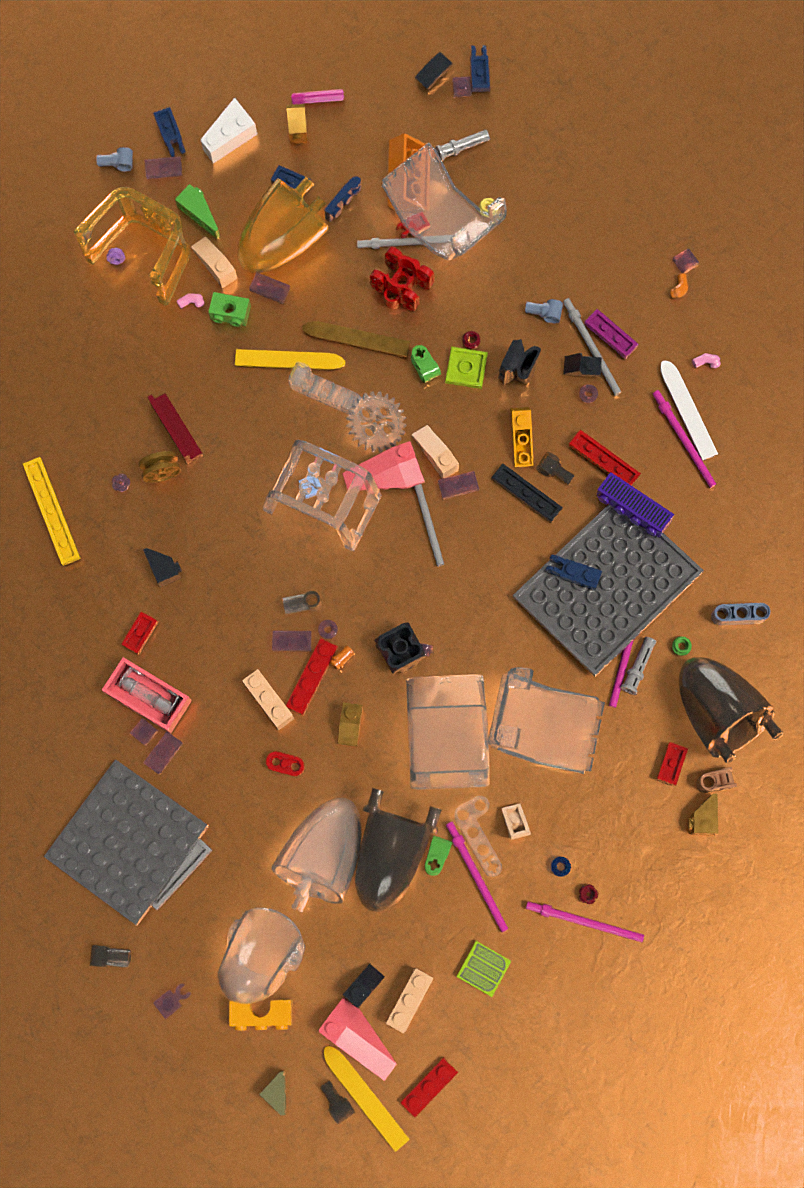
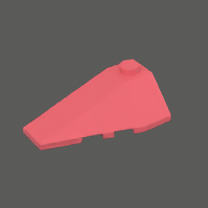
M410 441L392 447L342 473L348 491L383 488V490L389 488L408 489L425 483Z
M343 997L318 1032L385 1081L397 1063L361 1010Z

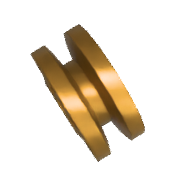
M162 451L142 458L138 464L140 470L143 471L141 474L143 481L148 483L162 482L180 474L181 467L176 463L178 461L177 454L173 451Z

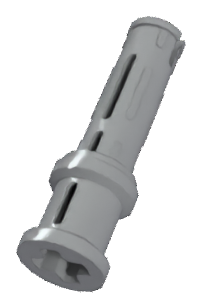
M485 129L457 141L452 139L447 144L435 146L436 154L440 161L451 155L456 156L464 149L489 141V133Z
M644 638L633 667L627 671L628 676L625 683L620 687L629 694L636 695L638 692L637 687L640 680L644 678L643 671L656 644V640L653 638Z

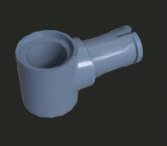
M121 147L117 149L116 153L97 155V164L99 167L114 166L120 171H130L133 165V151L130 148Z
M554 299L548 300L547 303L543 304L527 302L525 313L541 315L549 323H559L563 303Z

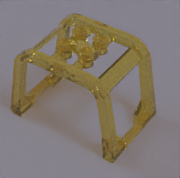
M129 187L117 188L74 230L77 242L87 262L94 265L110 243L130 223L142 224L167 238V244L149 277L151 283L158 289L156 293L158 301L163 305H168L190 257V248L184 238L182 221L174 211ZM132 199L142 204L140 210L144 215L136 213ZM118 201L123 216L89 249L87 242L91 239L93 227ZM178 244L182 248V253L168 282L164 285L162 277Z

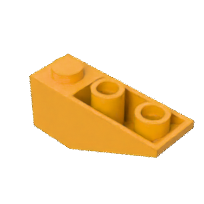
M529 407L510 408L515 467L534 466L531 409Z

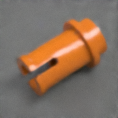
M346 645L342 651L335 657H332L330 663L337 670L339 668L342 669L343 664L355 653Z

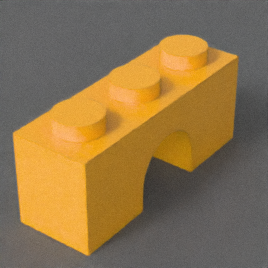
M270 1000V1011L264 1017L254 1014L252 1001H230L229 1026H235L234 1030H247V1026H255V1030H267V1026H275V1030H287V1025H292V1000Z

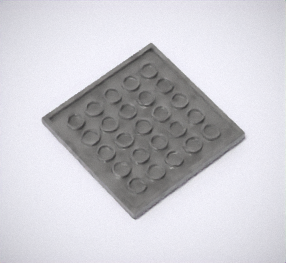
M115 759L44 857L138 926L209 825Z

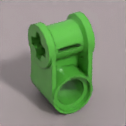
M423 345L415 346L412 350L411 362L421 380L426 383L441 375L438 364L432 358L427 348Z
M433 836L424 867L427 874L435 876L441 872L452 845L451 841ZM433 861H436V865L439 868H435L433 871L431 870V866L428 864H432Z

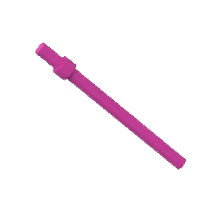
M659 390L655 391L653 396L659 404L658 408L661 413L665 414L708 486L710 488L717 485L671 411L672 407L669 402L665 401Z
M633 641L622 652L608 705L613 708L617 706L620 687L623 683Z
M453 821L446 824L453 838L451 840L452 843L458 848L501 933L508 930L500 911L464 844L463 836L459 835Z
M528 901L526 909L541 913V916L548 918L552 916L638 942H643L644 939L643 934L551 908L552 906L547 904L540 905Z

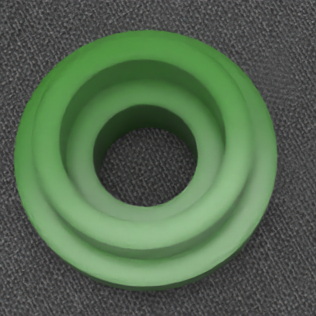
M677 637L672 643L674 653L679 656H685L691 651L692 644L686 637ZM678 644H684L685 649H679Z

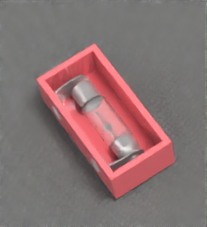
M124 657L102 689L106 695L170 734L192 701L187 695Z

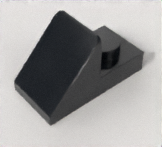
M582 353L565 356L563 375L601 377L602 357L583 356Z

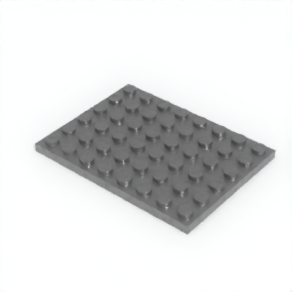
M608 505L556 554L564 559L601 570L602 574L596 590L548 573L545 570L548 565L560 570L563 565L550 560L513 595V598L596 677L681 595L704 570L664 533L660 538L651 536L644 527L633 524L629 517L624 514H618L614 507Z

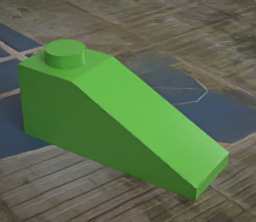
M189 184L175 199L177 208L216 239H219V231L203 196L204 193L198 187L194 188Z

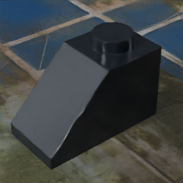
M143 549L160 588L182 579L179 574L182 572L178 561L174 562L172 557L154 550Z
M369 964L343 995L359 1008L385 976L372 964Z

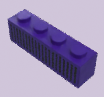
M610 472L597 490V497L603 504L611 505L618 514L626 515L633 524L641 525L651 536L660 538L673 520L674 514L612 472Z

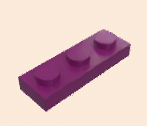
M598 309L584 323L624 359L639 345Z

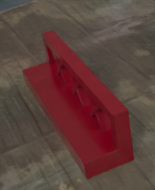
M164 393L157 398H154L152 394L147 396L150 405L186 464L203 456L202 451L167 394Z

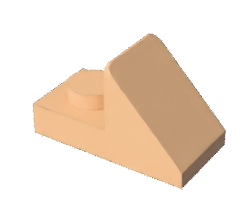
M521 804L501 808L509 839L512 840L531 835Z

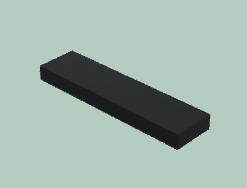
M503 463L491 477V480L550 523L554 521L563 509L562 506Z

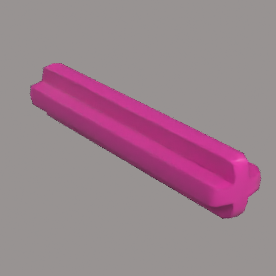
M342 89L293 93L291 99L292 104L338 101L344 99V93Z

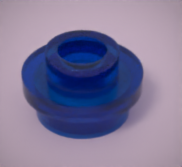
M557 857L551 863V870L556 876L563 877L570 872L571 864L567 858ZM562 863L564 870H558L557 865Z

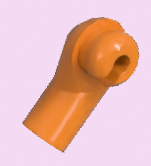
M685 273L677 275L678 285L670 291L672 298H681L688 291Z

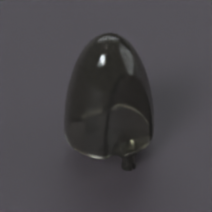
M704 657L690 658L682 665L679 673V690L684 708L696 733L714 758L722 757L726 764L732 762L736 758L734 752L749 744L765 729L773 740H777L783 735L784 732L774 722L775 712L772 705L753 685L731 668L718 661Z
M372 788L368 804L363 807V811L368 812L369 816L359 852L355 886L358 897L366 909L372 912H382L394 906L407 892L424 854L430 834L438 833V827L436 826L442 810L430 806L425 823L385 812L379 809L384 791Z

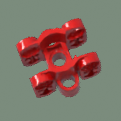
M390 246L385 253V264L396 273L390 279L388 273L386 275L374 269L369 276L370 286L377 292L384 293V303L388 308L394 309L402 304L404 308L414 312L420 304V296L411 289L417 284L422 289L429 290L434 284L435 274L429 267L425 265L420 266L417 259L403 255L399 249ZM404 281L406 284H398V282ZM391 295L396 296L395 299H389L388 297Z

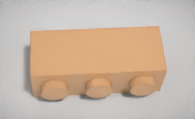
M258 669L242 680L278 730L294 719L291 712Z
M415 968L386 1024L405 1033L433 980L431 976Z

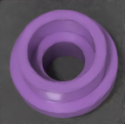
M112 248L108 251L107 261L109 263L118 265L125 260V254L120 248Z

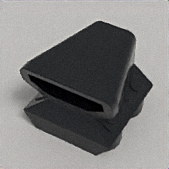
M522 339L513 340L501 363L498 379L503 384L513 380L529 384L540 356V347L532 346L524 351Z
M409 622L402 623L374 640L376 648L383 655L392 674L399 671L401 673L406 672L417 666L418 662L427 656Z

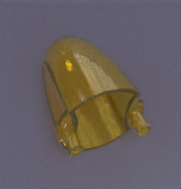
M305 177L294 189L277 178L258 201L245 223L238 243V260L244 270L251 273H263L279 268L300 256L329 231L327 224L317 214L326 203L319 196L310 205L304 201L303 196L314 186L310 179L308 180Z

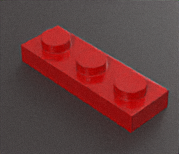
M443 1057L400 1103L415 1118L458 1072Z

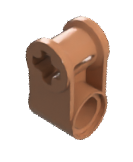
M728 767L700 776L696 782L698 790L703 793L737 787L731 772L733 768ZM704 778L711 781L710 788L703 784Z

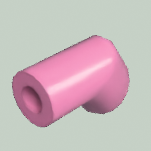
M192 293L176 301L180 308L190 303H195L196 307H201L205 303L202 295Z
M707 353L692 359V364L695 368L705 363H710L712 368H717L721 365V362L719 361V356Z

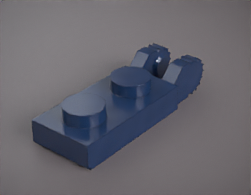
M482 45V56H476V48L471 46L472 92L490 91L489 59L486 45Z
M168 107L153 112L171 157L175 156L174 148L171 145L175 142H178L180 152L182 154L185 153L182 136L171 108Z
M354 176L343 186L325 208L326 220L331 222L334 218H337L345 204L348 205L353 195L359 193L361 190V178Z
M557 555L550 556L552 562L563 565L560 570L548 565L545 569L548 573L596 590L602 574L601 570L564 559Z

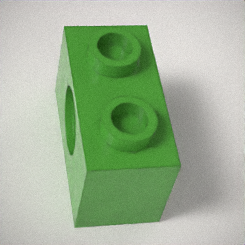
M213 292L208 311L210 319L216 323L227 322L236 327L246 326L251 309L250 300L248 298ZM227 309H233L231 313L225 312Z

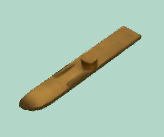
M307 322L302 327L306 334L316 338L407 357L410 341L325 322Z

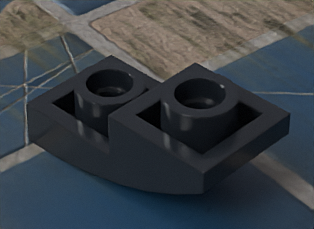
M439 52L420 70L415 78L429 90L440 77L442 78L453 63Z

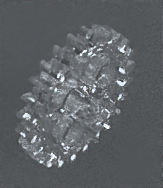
M372 391L369 396L364 393L362 395L363 399L358 397L356 399L357 403L353 402L351 404L354 409L350 408L347 411L351 415L346 417V420L351 421L346 427L352 428L348 434L355 435L352 441L358 439V446L364 444V450L371 447L372 452L376 448H378L379 452H382L384 448L386 450L390 449V445L392 447L396 446V441L399 442L402 439L399 435L405 434L402 428L407 426V424L402 423L406 417L401 416L404 409H398L400 403L394 404L395 398L393 397L389 400L388 394L382 397L380 391L376 396ZM380 408L386 409L387 416L382 415ZM362 410L368 411L370 417H364ZM374 419H375L377 422L382 421V422H381L380 424H378V425H377L376 422L370 423V422H372ZM383 426H387L390 429V434L384 432ZM365 428H369L372 431L373 435H367L365 432Z

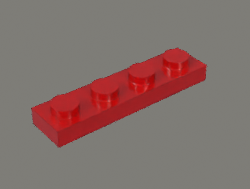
M581 429L569 443V447L609 475L612 472L631 486L641 475L640 472Z
M320 638L286 704L288 709L304 716L338 646Z

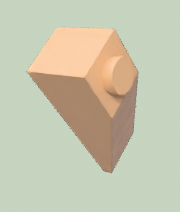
M207 237L191 246L192 250L222 289L237 279L233 266Z
M428 425L412 434V437L442 480L459 470V463Z

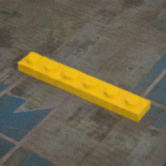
M41 457L23 463L61 564L65 566L81 559Z

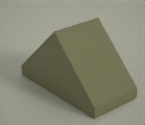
M285 1071L279 1072L260 1093V1096L280 1115L286 1114Z

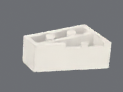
M234 98L202 137L203 151L215 163L256 136V125Z

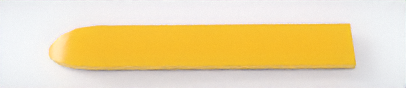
M236 349L235 366L328 370L344 367L345 360L332 353Z
M325 1047L324 1056L330 1069L396 1152L410 1140L346 1057L334 1047Z

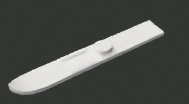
M663 361L660 366L662 377L702 461L718 455L679 371L671 362Z

